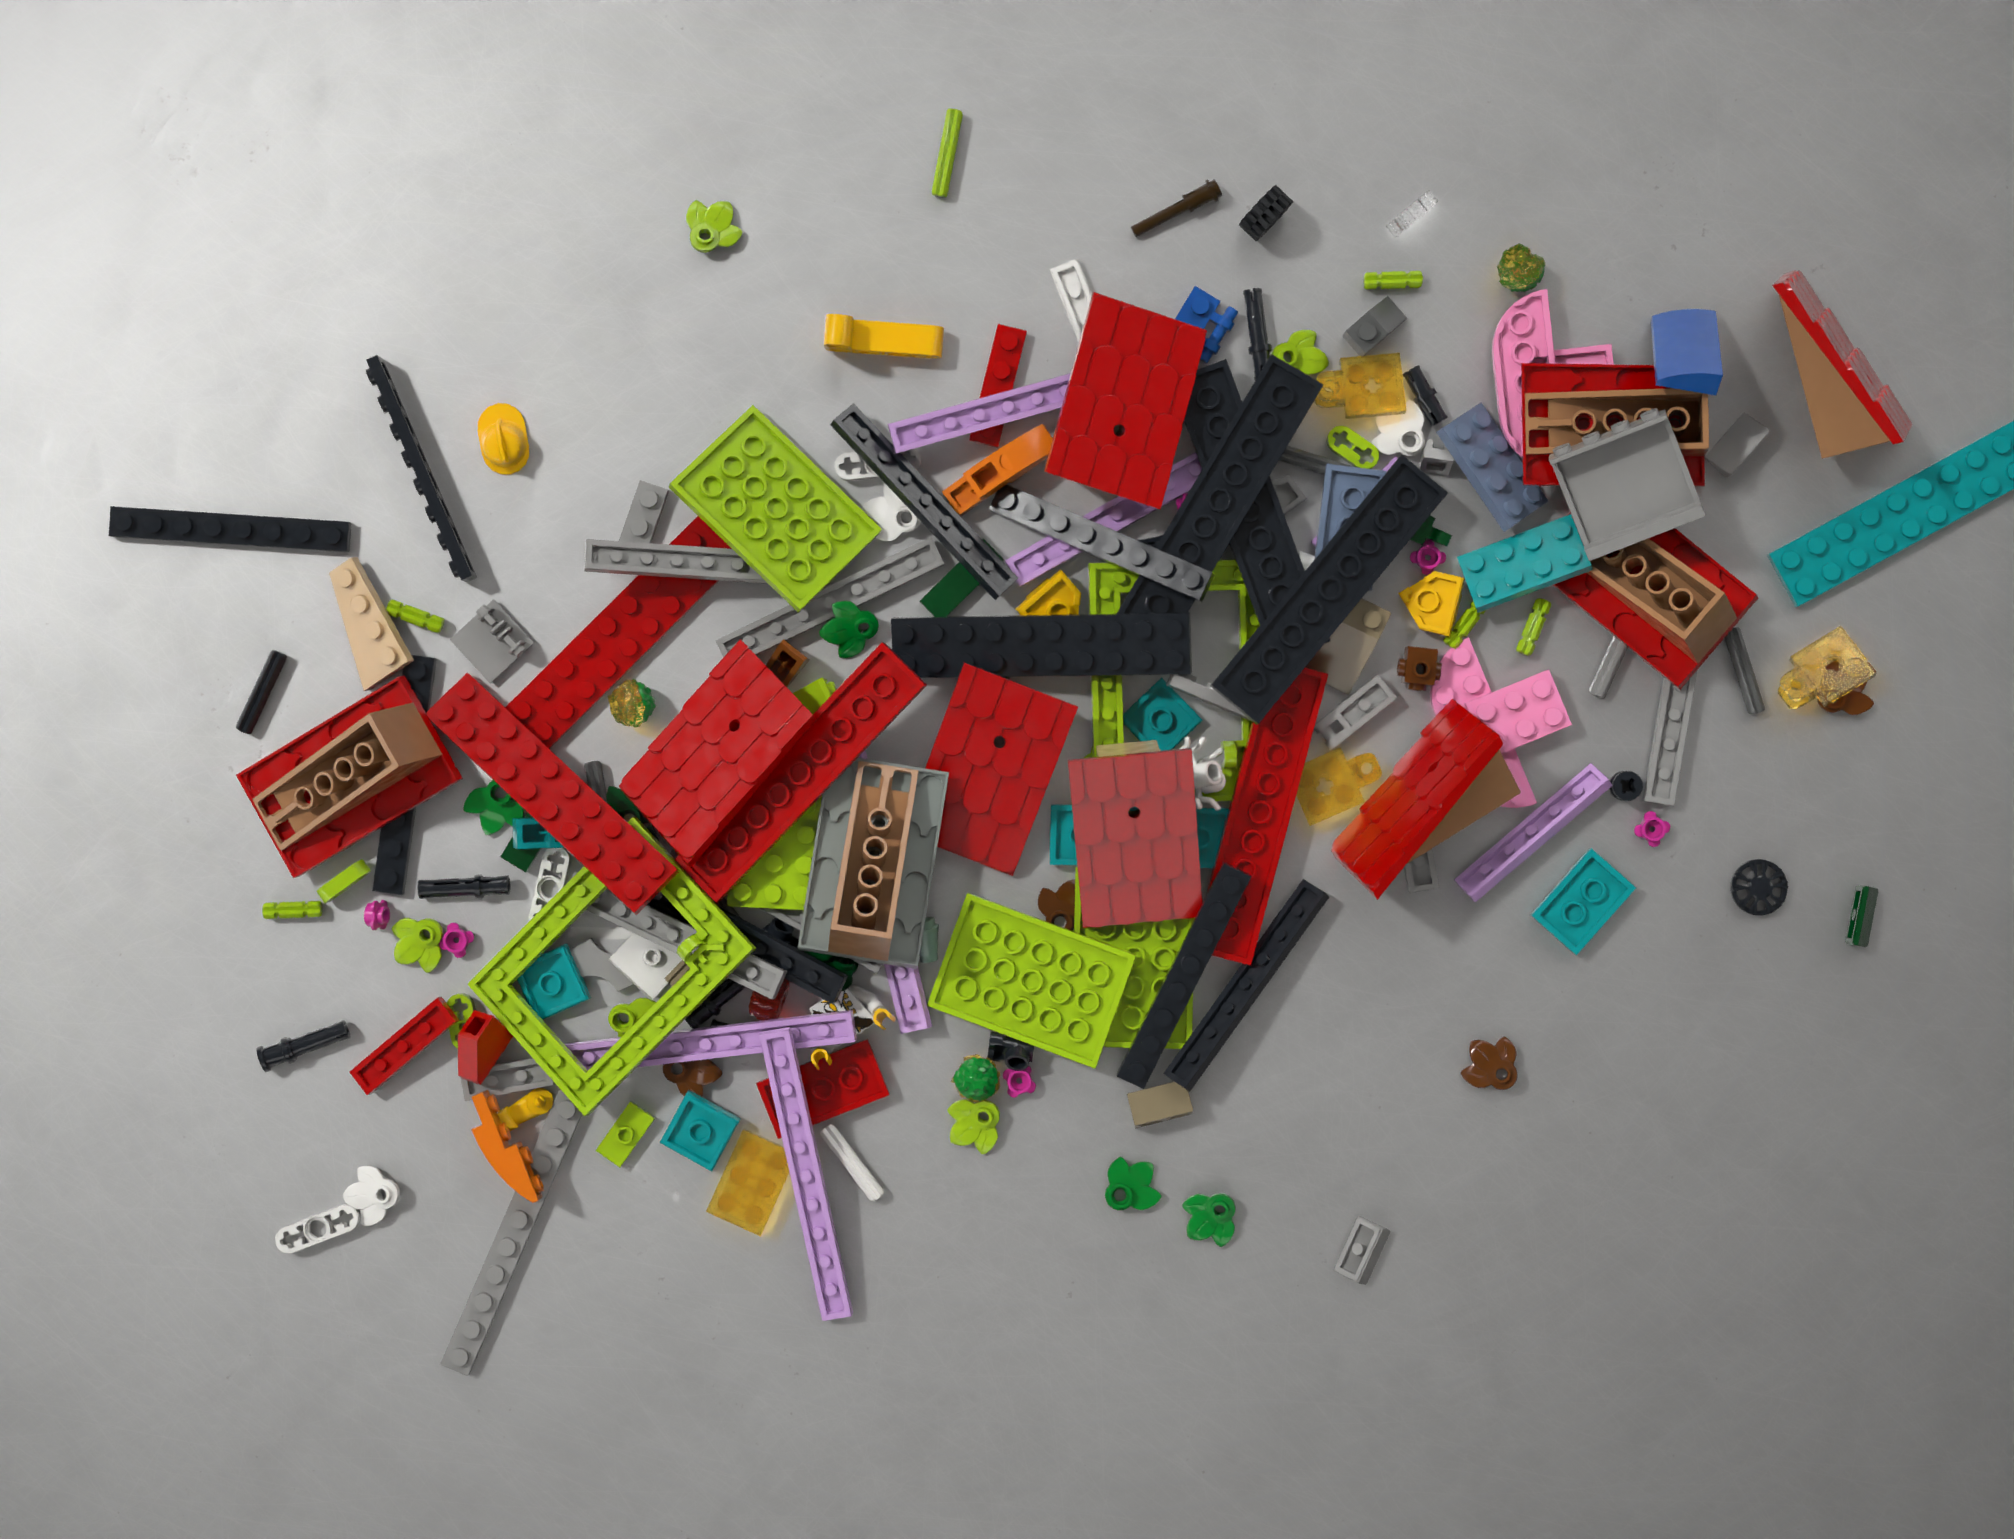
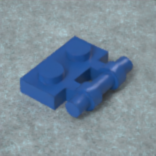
M1194 286L1175 319L1202 329L1206 327L1209 321L1216 325L1209 339L1206 338L1200 358L1202 362L1208 363L1212 355H1216L1221 348L1219 344L1226 332H1230L1235 325L1233 320L1238 311L1228 306L1223 315L1216 313L1215 310L1220 304V300Z

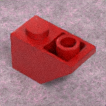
M474 1010L458 1033V1076L462 1079L481 1085L513 1038V1035L494 1016Z

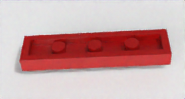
M1001 324L997 325L980 398L1013 389L1027 334L1026 330ZM1004 424L972 432L969 441L998 448Z
M438 997L349 1072L366 1095H370L456 1024L459 1019L442 997Z

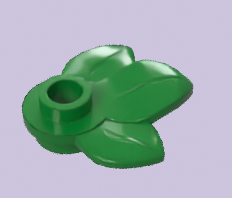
M839 601L832 603L835 618L827 622L820 629L819 635L825 641L839 645L838 654L840 658L853 657L864 649L866 640L876 635L879 628L878 619L869 611H861L853 602ZM861 623L869 624V628L866 630H861L858 626Z
M493 780L487 787L474 789L467 797L463 807L465 812L480 813V822L485 835H491L499 831L505 823L512 826V818H523L524 815L523 808L508 794L504 798L497 796L496 792L500 786Z
M1121 1156L1114 1160L1107 1172L1110 1184L1106 1188L1105 1198L1108 1205L1115 1210H1125L1130 1206L1138 1210H1145L1154 1206L1162 1196L1157 1190L1149 1186L1154 1172L1153 1163L1137 1162L1129 1167L1128 1163ZM1119 1189L1124 1190L1126 1193L1125 1198L1122 1200H1117L1114 1197L1115 1192Z
M1216 1193L1210 1197L1203 1194H1195L1185 1200L1182 1207L1192 1215L1187 1225V1237L1193 1240H1204L1211 1236L1219 1247L1225 1246L1231 1240L1235 1231V1225L1232 1220L1236 1210L1234 1200L1224 1193ZM1221 1205L1226 1211L1219 1213L1215 1210V1207Z

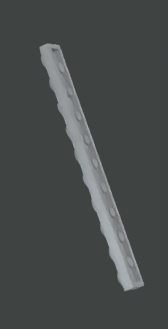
M561 1089L558 1091L532 1151L533 1163L530 1165L534 1175L538 1174L543 1182L544 1191L541 1192L543 1197L539 1201L532 1203L515 1191L441 1361V1365L466 1376L470 1374L582 1116V1113Z

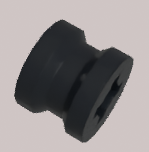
M1632 771L1617 772L1610 779L1613 785L1609 788L1610 793L1618 800H1634L1640 796L1643 790L1641 778Z

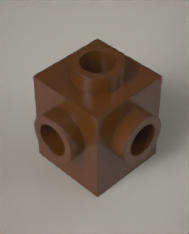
M1405 647L1404 658H1399L1397 676H1401V683L1408 684V690L1426 691V686H1434L1435 680H1440L1442 664L1437 662L1438 649ZM1417 664L1422 667L1421 674L1416 672Z

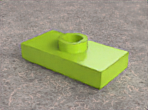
M630 1101L595 1151L620 1168L655 1120V1117L633 1101Z

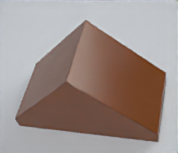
M783 639L766 663V666L788 688L810 659Z

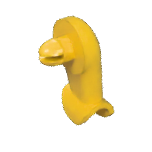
M544 1088L533 1089L510 1107L502 1108L498 1112L500 1122H505L509 1131L518 1128L519 1124L547 1113L553 1105L552 1094Z

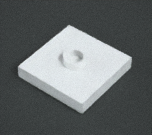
M633 933L609 958V961L653 1001L669 984L664 978L682 959L677 953Z

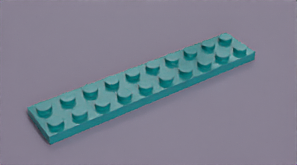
M2014 420L1767 554L1794 606L1798 607L2013 490Z

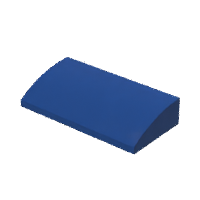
M1681 309L1653 315L1651 318V333L1656 385L1717 396L1723 377L1716 311Z

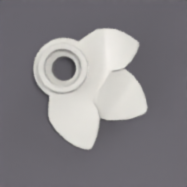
M1408 400L1400 413L1389 409L1377 410L1376 425L1381 434L1376 436L1371 443L1380 453L1392 455L1399 452L1404 456L1411 457L1423 450L1425 437L1421 429L1424 424V416L1417 404L1412 400ZM1411 436L1415 439L1413 447L1405 445L1404 439Z
M885 483L883 487L884 496L873 498L863 505L868 516L877 522L878 526L882 529L876 539L882 541L895 540L902 532H912L921 523ZM903 512L911 513V522H905L902 519Z
M362 1166L358 1168L357 1172L359 1182L350 1185L345 1190L343 1199L348 1205L355 1209H360L361 1225L371 1226L381 1222L385 1218L387 1209L396 1205L400 1197V1188L394 1181L384 1178L376 1167ZM382 1189L385 1190L387 1194L386 1199L382 1197Z

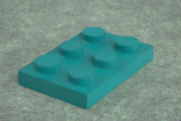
M1589 848L1530 916L1574 955H1577L1636 887L1592 848Z

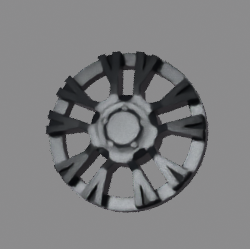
M1763 859L1750 860L1740 865L1734 872L1730 883L1731 896L1736 905L1744 912L1752 915H1767L1776 911L1785 902L1788 881L1782 869L1776 864ZM1757 864H1761V875H1757ZM1768 866L1776 871L1769 878L1765 874ZM1747 867H1750L1753 872V876L1750 879L1741 873ZM1780 877L1781 882L1772 885L1771 880ZM1737 879L1747 881L1746 886L1736 884ZM1774 888H1782L1780 897L1774 896L1772 893ZM1745 889L1748 893L1747 897L1739 900L1736 891ZM1768 896L1775 902L1773 906L1766 899ZM1752 897L1754 898V901L1752 902L1750 908L1746 907V904ZM1759 900H1763L1765 910L1757 911Z

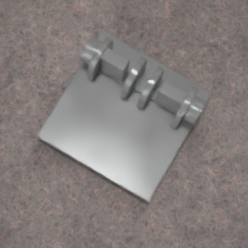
M494 599L487 606H481L476 611L477 615L450 639L490 684L534 644Z

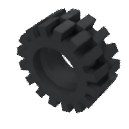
M1275 185L1252 207L1241 220L1239 226L1255 241H1258L1288 210L1293 200Z

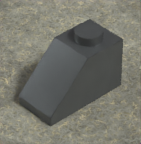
M1387 296L1348 328L1342 336L1357 354L1363 358L1401 325L1407 317Z

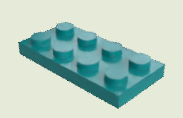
M1571 514L1457 557L1478 613L1592 571L1591 563L1588 560Z

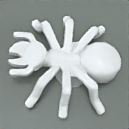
M1189 736L1185 738L1184 745L1179 749L1190 748L1191 738ZM1201 737L1199 743L1191 748L1196 808L1202 809V802L1210 804L1216 811H1219L1221 807L1213 798L1202 796V792L1204 794L1218 792L1225 787L1226 780L1220 765L1216 761H1211L1221 755L1224 750L1219 748L1214 753L1200 758L1196 762L1194 754L1203 748L1206 741L1205 737Z

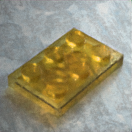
M743 1129L706 1212L761 1236L789 1175L784 1146L747 1129Z

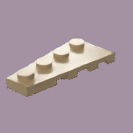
M352 557L329 574L363 690L369 691L413 662L414 659L358 557Z

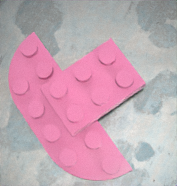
M1547 289L1532 292L1515 302L1500 319L1493 336L1492 362L1498 416L1503 435L1511 448L1523 458L1521 363L1614 365L1612 344L1554 350Z
M1467 637L1463 639V642L1457 649L1450 648L1439 661L1442 664L1440 680H1435V685L1430 686V699L1434 715L1436 716L1451 699H1454L1468 710L1469 713L1496 732L1503 742L1499 750L1521 791L1519 795L1507 801L1501 807L1520 808L1537 804L1515 748L1572 725L1553 677L1548 669L1491 692L1471 641Z

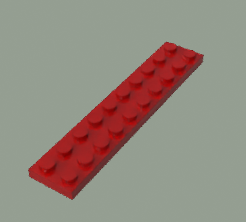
M699 516L669 544L732 549ZM638 575L505 708L550 749L720 580Z
M882 642L813 714L815 721L697 862L690 868L679 855L675 861L716 903L720 902L917 697L927 684L886 643Z
M1304 668L1261 722L1256 725L1252 721L1207 893L1223 861L1251 874V879L1212 956L1247 965L1252 963L1326 686L1327 673Z
M468 672L425 713L437 728L635 915L679 873L676 867Z

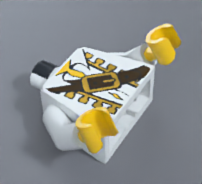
M857 985L842 991L837 1002L834 1004L818 997L820 1001L809 1008L810 1013L808 1014L814 1015L853 1010L856 1035L874 1024L882 1030H886L882 1025L886 1017L895 1022V1016L885 1009L875 994ZM842 1044L810 1047L812 1053L811 1061L816 1069L820 1070L818 1061L821 1058H826L827 1063L831 1065L832 1059L828 1053Z

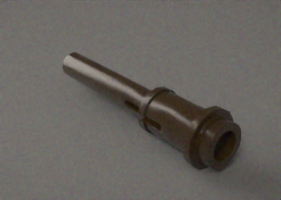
M1208 179L1205 180L1206 184L1182 195V200L1131 226L1135 237L1187 210L1193 212V210L1212 200L1217 202L1218 197L1222 196V192L1215 179L1210 182Z

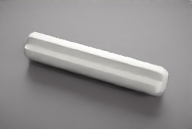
M829 1124L822 1129L820 1135L869 1200L873 1202L884 1194V1190L835 1125Z

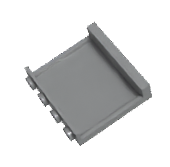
M1657 408L1648 410L1640 415L1641 419L1631 423L1628 420L1618 422L1611 426V431L1601 435L1599 431L1590 433L1581 438L1583 442L1571 446L1570 443L1562 444L1555 447L1553 454L1549 455V462L1554 469L1589 561L1706 516L1665 409L1662 411H1658Z

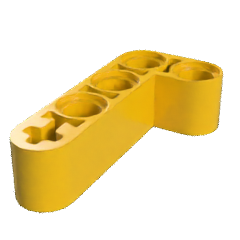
M826 314L824 347L826 350L833 352L940 359L942 358L944 327L854 320L849 315Z

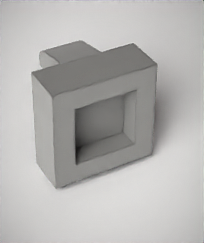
M1428 439L1419 461V469L1424 473L1448 476L1454 458L1445 445H1443V449L1433 448V439Z

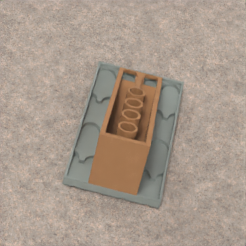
M857 758L825 791L821 800L798 950L913 969L918 968L949 772Z

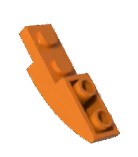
M1044 424L1031 429L964 472L963 477L942 491L943 495L951 507L962 517L1003 486L1013 483L1048 458L1053 437Z
M485 1090L472 1096L482 1124L471 1130L486 1159L499 1176L517 1193L532 1203L539 1201L543 1197L541 1192L544 1191V1185L540 1176L533 1173L530 1165L533 1163V1157L527 1146L523 1147L521 1141L512 1145L509 1144L508 1140L511 1139V1134L506 1123L500 1122L497 1114L500 1111V1106L494 1094L490 1095L489 1091Z

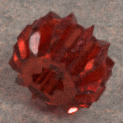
M783 980L776 999H770L753 991L748 1006L749 1014L761 1021L778 1019L786 1002L790 981Z

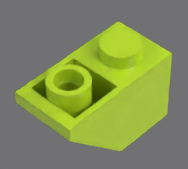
M822 677L793 692V694L814 714L837 690L834 682H828L827 679Z

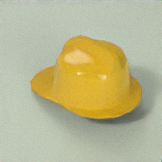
M497 403L489 406L481 414L478 421V436L483 459L492 471L499 474H513L520 471L526 465L529 458V443L522 414L509 404Z

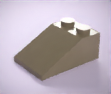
M1362 598L1330 636L1331 641L1321 647L1305 668L1327 673L1326 685L1349 695L1391 616V612Z

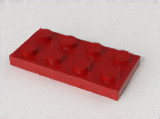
M869 1039L828 1054L832 1059L831 1065L827 1063L826 1058H821L818 1061L820 1070L816 1069L812 1061L799 1065L812 1126L890 1095ZM769 1078L757 1082L756 1085L776 1136L780 1139L782 1136Z

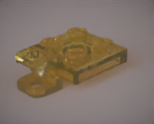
M1400 353L1340 358V370L1322 372L1316 378L1317 381L1324 384L1315 399L1316 406L1320 408H1337L1344 405L1345 419L1405 414L1407 411ZM1369 379H1374L1375 384H1380L1381 388H1378L1376 393H1371L1370 390L1365 388Z
M1839 626L1790 656L1789 661L1795 668L1784 674L1781 678L1778 694L1789 709H1798L1814 700L1816 696L1823 706L1826 707L1875 677L1877 672L1843 627ZM1829 660L1840 663L1838 672L1825 668Z
M1341 747L1305 762L1296 797L1309 826L1365 802L1360 788L1377 781L1382 776V771L1374 754L1363 753L1346 760ZM1364 763H1369L1372 767L1371 772L1368 774H1364L1361 771ZM1321 778H1325L1327 782H1333L1334 786L1330 788L1331 793L1329 795H1325L1323 791L1318 792L1316 789L1320 785L1319 780Z

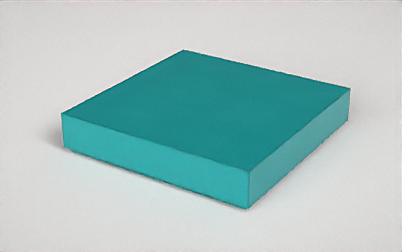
M1162 677L1123 714V724L1139 741L1157 740L1160 751L1173 750L1203 720L1173 688L1166 686L1167 682Z
M567 943L542 954L517 979L527 1003L542 1020L592 998Z
M688 1090L660 1143L712 1172L741 1118Z

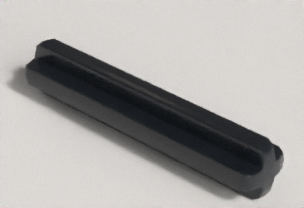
M277 650L270 652L236 724V729L245 734L253 732L287 659L284 653Z

